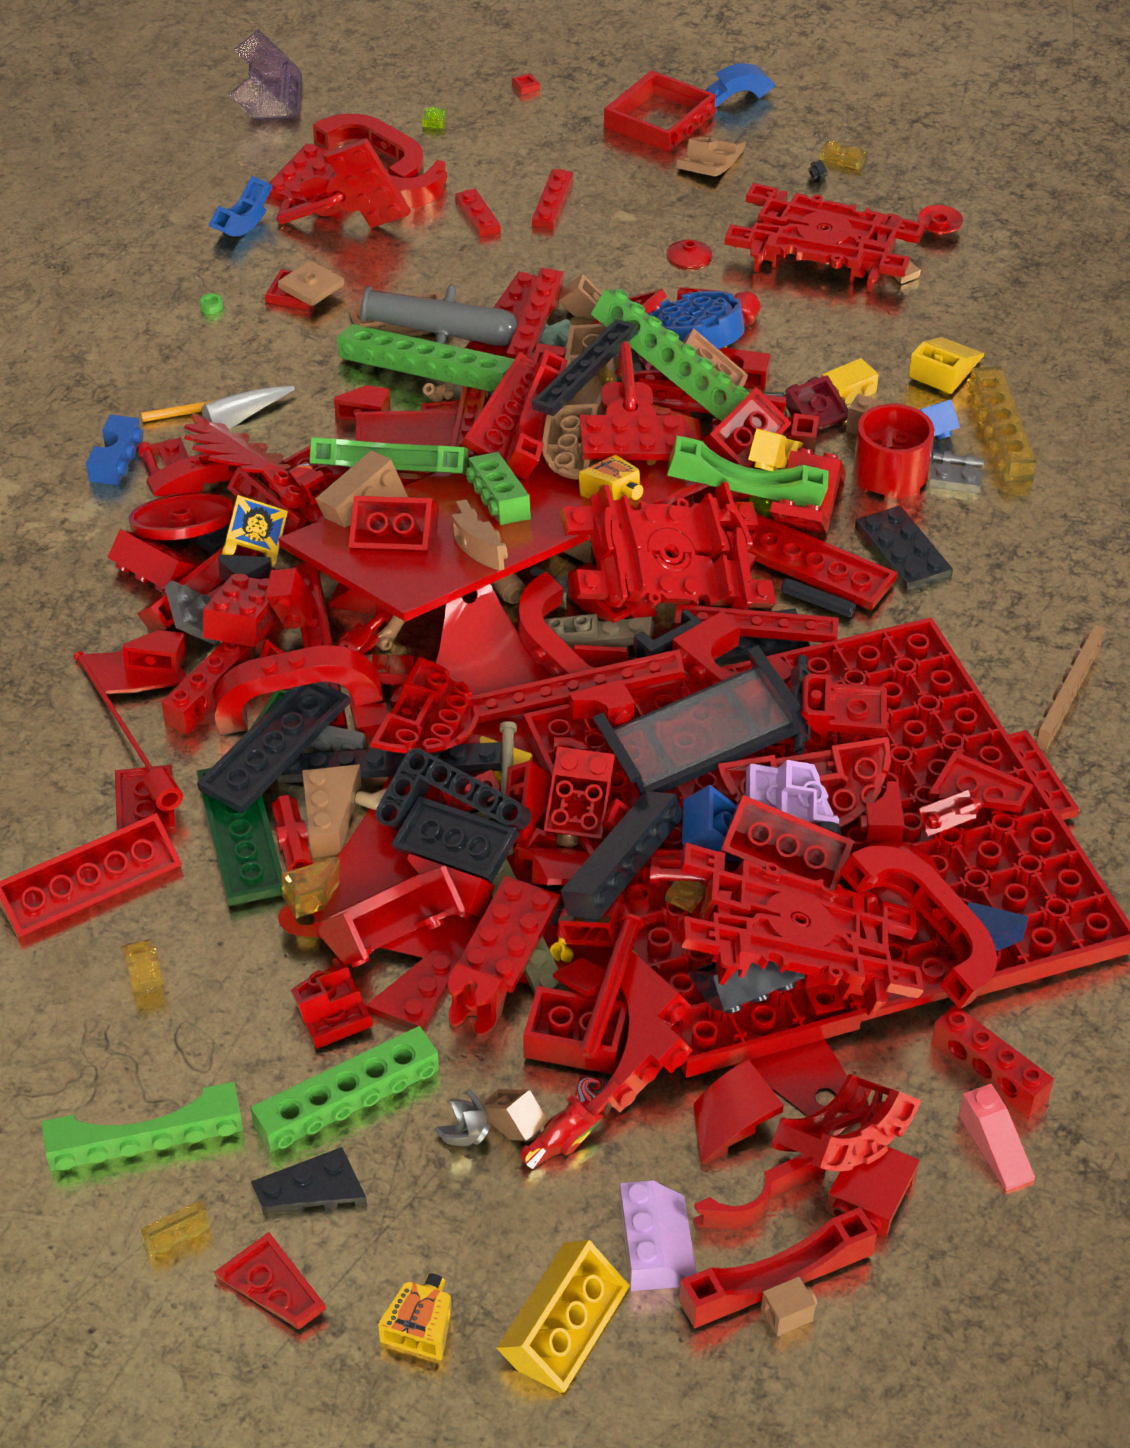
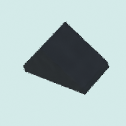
M218 554L220 578L226 582L232 574H245L249 578L269 579L272 570L271 557Z

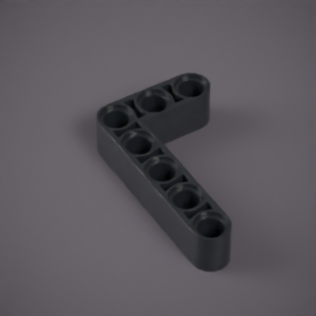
M418 748L408 751L376 809L378 822L399 831L419 796L424 798L430 785H433L495 820L516 828V830L525 829L532 819L530 809L524 804ZM424 759L423 767L418 770L420 761ZM447 771V778L441 782V776ZM471 783L470 791L464 795L465 787ZM411 785L408 794L404 795L405 788ZM494 796L493 804L487 808L489 798ZM518 809L517 817L510 820L513 810ZM397 810L396 817L391 821V814Z

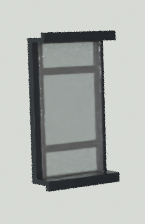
M758 645L748 649L752 668L615 728H612L604 713L593 717L595 724L613 754H615L631 783H634L640 796L645 791L664 793L718 769L717 765L720 763L739 760L800 733L796 711L800 710L801 706Z

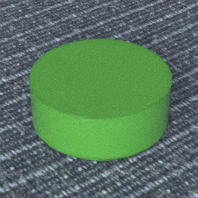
M205 294L199 300L200 310L205 314H216L223 309V299L218 294Z

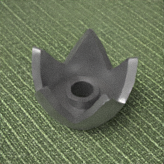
M469 1088L466 1094L471 1098L472 1102L455 1098L450 1099L457 1125L438 1126L434 1129L447 1144L469 1146L474 1143L477 1145L485 1138L489 1131L490 1123L487 1121V1112L482 1102Z

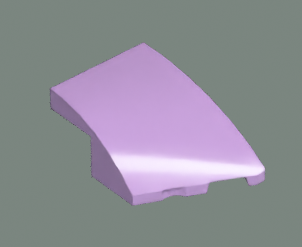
M786 760L779 768L750 764L746 768L747 797L812 824L822 821H831L839 824V818L837 815L834 816L827 801L829 796L820 783V777L814 764Z

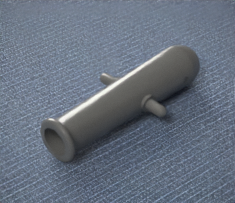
M454 285L447 287L445 298L442 300L376 291L371 286H367L361 302L360 319L362 322L365 323L367 320L435 333L437 336L436 342L445 344L446 338L454 337L498 347L508 346L518 326L517 318L509 311L456 303L454 300L456 287Z

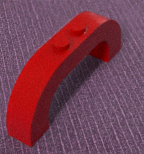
M338 114L313 124L314 143L322 148L332 150L342 144L353 143L367 138L375 150L397 162L388 167L389 175L400 178H414L424 174L423 150L419 143L377 118L363 114Z
M545 571L528 584L520 598L517 621L519 637L534 661L542 664L549 671L552 678L593 669L594 667L588 665L543 619L549 612L562 604L564 589Z
M313 646L249 660L229 670L219 681L215 691L216 725L220 735L248 730L247 708L245 704L251 698L265 693L316 682H334L344 686L351 693L355 706L383 701L381 678L376 667L368 658L359 652L340 646Z
M870 846L852 853L840 870V874L858 894L873 887L882 886L892 888L906 896L957 955L959 965L952 968L940 984V987L959 1009L970 1004L990 981L997 966L996 948L991 935L983 923L941 876L915 855L889 846Z

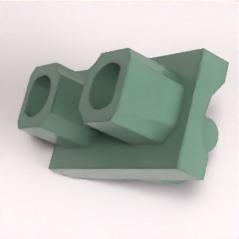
M565 319L551 326L546 323L540 344L562 345L567 348L571 322Z

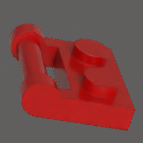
M181 437L154 444L143 442L137 447L140 457L144 458L149 470L148 477L161 470L158 468L154 456L160 455L164 467L189 457Z
M657 849L651 856L650 883L686 881L701 882V885H707L709 880L680 872L682 849Z

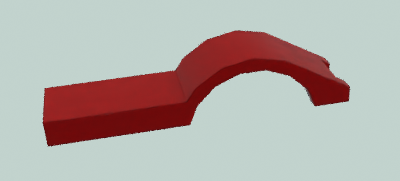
M805 1154L799 1155L765 1171L763 1192L756 1200L748 1204L729 1206L718 1203L711 1197L695 1203L694 1208L701 1215L693 1218V1223L697 1228L738 1230L752 1226L763 1218L771 1198L825 1174L826 1170L811 1165L812 1157Z

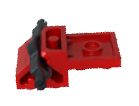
M806 655L797 656V666L791 669V681L785 684L801 706V709L796 711L800 733L777 743L792 744L793 752L801 755L805 753V746L826 747L828 732L886 736L887 688L831 683V675L812 674L808 671V657L806 658ZM772 701L770 727L785 721Z

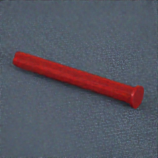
M622 914L620 917L622 925L579 1050L582 1056L590 1059L595 1058L598 1054L638 931L644 927L643 919L633 914Z

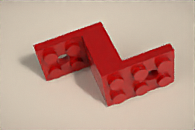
M798 448L797 451L791 450L787 469L806 465L828 470V489L820 507L805 504V507L795 505L793 501L780 499L779 503L772 502L770 513L776 522L785 526L827 534L838 484H844L846 472L842 461L838 459L837 455L823 453V456L813 455V451L809 449Z

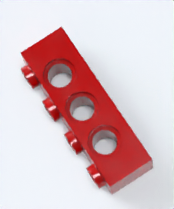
M222 642L161 701L165 725L188 735L215 708V691L221 678L235 666L253 660L252 647Z
M957 1005L950 1008L935 1022L931 1045L985 1086L992 1084L1002 1099L1027 1118L1035 1114L1049 1100L1054 1078L965 1011L959 1009Z

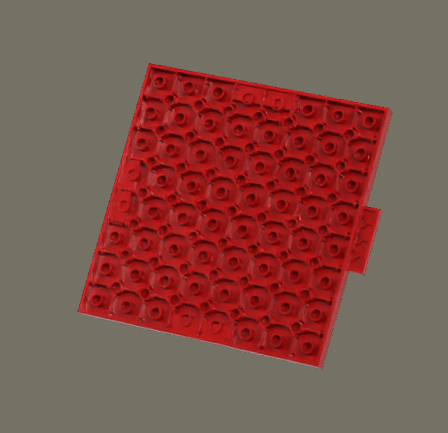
M932 617L766 656L769 661L778 656L794 668L797 666V656L806 655V658L808 657V671L812 674L831 675V683L887 688L886 736L828 732L826 747L805 746V753L803 754L830 750L833 745L888 737L890 744V766L881 788L882 791L876 801L884 795L887 781H899L905 825L902 842L914 845L927 853L935 862L941 878L966 905H968V902L1029 916L1023 940L996 952L997 966L995 973L978 996L1130 954V922L1064 822L1066 819L1077 817L1079 807L1028 730L1007 734ZM749 660L721 668L731 672L742 673L751 669L752 666ZM686 675L685 678L628 690L635 702L634 719L703 690L705 687L695 681L691 675ZM716 697L650 725L676 768L751 736L738 715L733 713L727 705ZM569 703L523 714V730L540 767L552 774V776L556 757L554 737H575L589 743L594 752L613 754L594 720H572L569 714ZM771 706L751 717L760 731L770 727ZM642 730L619 739L640 772L643 783L667 773ZM775 743L739 760L775 755V758H782L798 754L793 752L792 744ZM954 751L1033 784V791L1020 813L982 807L978 810L976 818L930 836H926L918 808L936 802V800L928 799L929 792ZM616 759L610 802L617 798L632 808L641 796ZM718 769L664 792L676 794L678 804L682 810V820L658 849H683V800L708 785L714 787L737 805V802L732 799L725 788ZM859 817L841 828V836L854 841L849 857L852 853L870 845L866 844L864 832L859 831ZM604 828L602 840L577 836L579 839L577 843L579 850H584V852L591 855L609 835L610 831ZM650 857L622 891L624 901L631 907L632 914L644 921V927L638 931L633 950L691 1005L683 1018L671 1027L693 1050L681 1065L686 1078L741 1063L748 1059L752 1060L859 1030L862 1021L947 998L949 996L940 987V984L952 968L959 965L957 955L952 947L921 912L916 910L917 932L913 939L888 933V947L891 961L920 967L924 988L920 998L887 992L888 1000L886 1004L872 1017L867 1015L865 994L862 996L850 993L847 1000L842 999L845 1004L844 1009L815 1015L803 988V978L796 981V986L786 991H778L777 989L770 992L769 998L756 1003L746 1002L741 1004V1010L725 1014L724 1011L711 1009L688 974L691 970L713 962L711 961V954L681 947L680 923L684 916L700 919L707 885H701V882L686 881L650 883ZM725 860L724 871L731 873L737 870L742 861ZM841 875L838 884L845 890L855 892ZM838 983L836 986H837L838 991H839V993H840V986H839V983ZM820 993L816 996L817 1001L824 1005L831 1004L834 1001L833 996L829 993Z

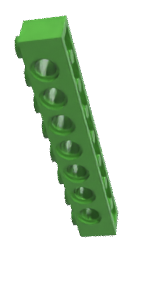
M618 288L615 290L604 289L591 315L606 327L615 319L635 324L637 326V334L628 342L631 348L720 421L749 394L745 388L733 384L729 375L717 371L710 360L696 354L697 350L693 346L680 341L677 333L665 329L662 326L661 320L644 312L645 308L642 305L628 299L629 295L625 291Z
M351 324L337 336L339 358L490 392L496 390L515 360Z

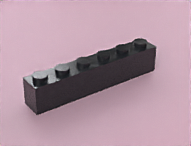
M648 791L643 793L562 888L561 894L568 916L598 920L603 916L682 820V810L678 804L676 794Z

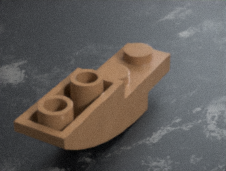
M467 500L456 501L457 514L452 515L454 540L458 546L479 563L499 571L504 570V559L508 558L506 544L504 542L501 543L499 531L493 529L490 521L482 522L478 520L475 508L471 509Z

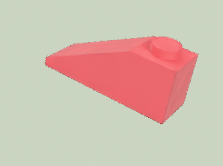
M992 1084L963 1093L958 1116L1005 1191L1034 1181V1173L1008 1109Z

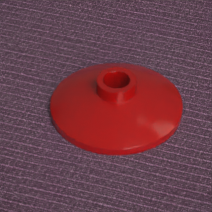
M931 205L919 212L918 222L925 223V229L930 232L945 234L957 231L963 224V217L959 211L952 207Z
M684 239L676 241L668 247L667 258L672 264L681 268H699L711 261L712 250L701 241Z

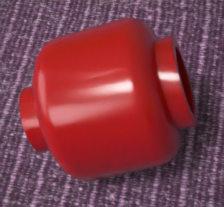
M750 291L738 292L733 297L734 299L739 298L741 301L744 326H750L755 322L760 312L761 304L754 293Z

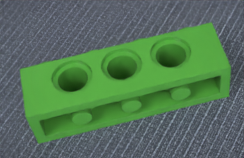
M499 452L469 457V468H466L467 480L474 485L475 492L480 494L483 504L489 507L490 515L495 516L500 525L531 519L529 494Z

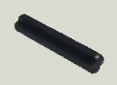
M786 578L781 586V592L845 617L850 618L855 612L856 604L854 602L795 580Z

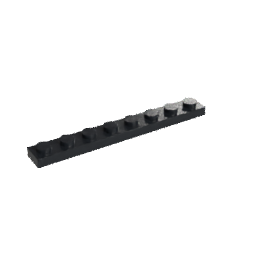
M502 742L459 744L443 751L429 753L465 773L487 772L491 769L492 771H501ZM382 749L301 753L277 780L279 783L304 782L302 770L359 764L361 779L394 777L407 753L391 752ZM424 759L420 761L418 770L423 767Z

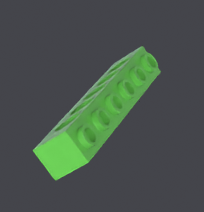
M418 1026L251 1106L253 1126L270 1153L280 1148H286L294 1141L308 1134H315L323 1127L337 1120H343L351 1113L365 1106H372L380 1099L392 1093L401 1092L412 1083L431 1077L435 1072L439 1071L438 1051L422 1028Z

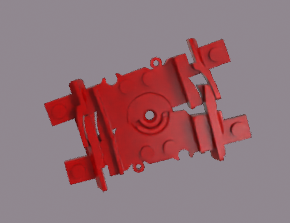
M753 183L746 194L745 202L756 206H763L758 214L757 223H754L753 228L730 224L725 235L724 245L750 249V256L755 257V272H758L763 260L772 261V268H776L780 256L785 258L787 254H795L796 260H810L831 264V267L835 269L841 268L842 264H844L846 267L851 268L850 282L852 283L855 277L864 278L867 271V292L871 293L879 273L893 277H905L910 257L891 253L895 246L896 238L918 244L925 231V223L900 218L896 214L889 213L886 215L871 211L868 207L864 211H857L856 204L845 205L829 200L823 201L821 195H813L812 199H810L807 195L795 193L791 202H787L788 191L782 190L778 192V188Z
M722 482L715 490L717 498H713L712 494H706L700 503H694L692 507H689V503L685 498H679L674 505L646 504L641 500L636 506L637 510H633L630 507L627 496H622L620 500H613L609 485H602L596 494L591 495V506L562 507L559 511L565 536L590 535L597 562V570L576 569L573 573L576 598L606 600L609 596L610 605L618 608L625 601L639 602L642 598H646L645 603L649 608H655L660 602L697 606L699 604L698 599H701L707 607L731 605V609L748 610L749 607L772 609L776 605L772 580L751 579L747 550L752 546V540L748 530H755L759 525L753 502H734L728 482ZM666 551L670 552V553L672 554L673 558H670L669 556H667V554H666L665 552H666Z
M685 843L681 852L680 872L707 879L709 882L706 886L705 900L701 908L700 919L684 916L680 923L681 947L711 954V961L717 962L718 984L725 985L726 981L737 969L738 977L744 978L751 963H756L762 969H765L768 962L772 961L779 967L780 973L789 970L816 977L820 974H825L824 980L829 985L835 986L839 983L841 999L847 1000L850 993L862 996L865 994L868 1016L874 1017L888 1000L887 992L920 998L924 991L920 967L891 961L888 947V933L913 939L917 932L916 910L883 901L879 906L878 898L875 894L867 891L858 894L845 890L840 884H837L832 891L823 885V879L815 881L788 872L779 874L780 868L771 862L767 863L763 869L757 863L743 860L738 869L730 873L724 871L725 853ZM748 914L755 915L753 918L747 917Z

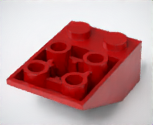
M557 747L544 832L602 840L604 827L601 824L610 803L616 768L615 754Z

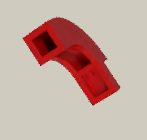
M437 160L426 173L418 177L400 178L392 175L390 177L409 208H416L430 204L444 194L443 184L447 180V172L445 170V162Z

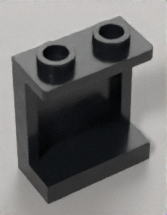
M686 609L681 612V626L654 640L643 631L634 635L633 658L636 657L638 659L672 651L673 639L702 623L701 620Z

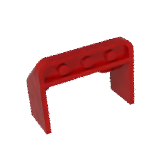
M442 866L400 881L313 924L318 935L345 965L351 963L354 968L369 961L368 955L373 950L418 928L426 926L429 931L444 924V917L462 912L465 908L446 866Z

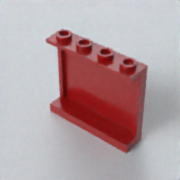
M455 410L355 412L356 441L409 445H451L455 426ZM396 470L397 473L419 474L422 478L435 474L434 472Z

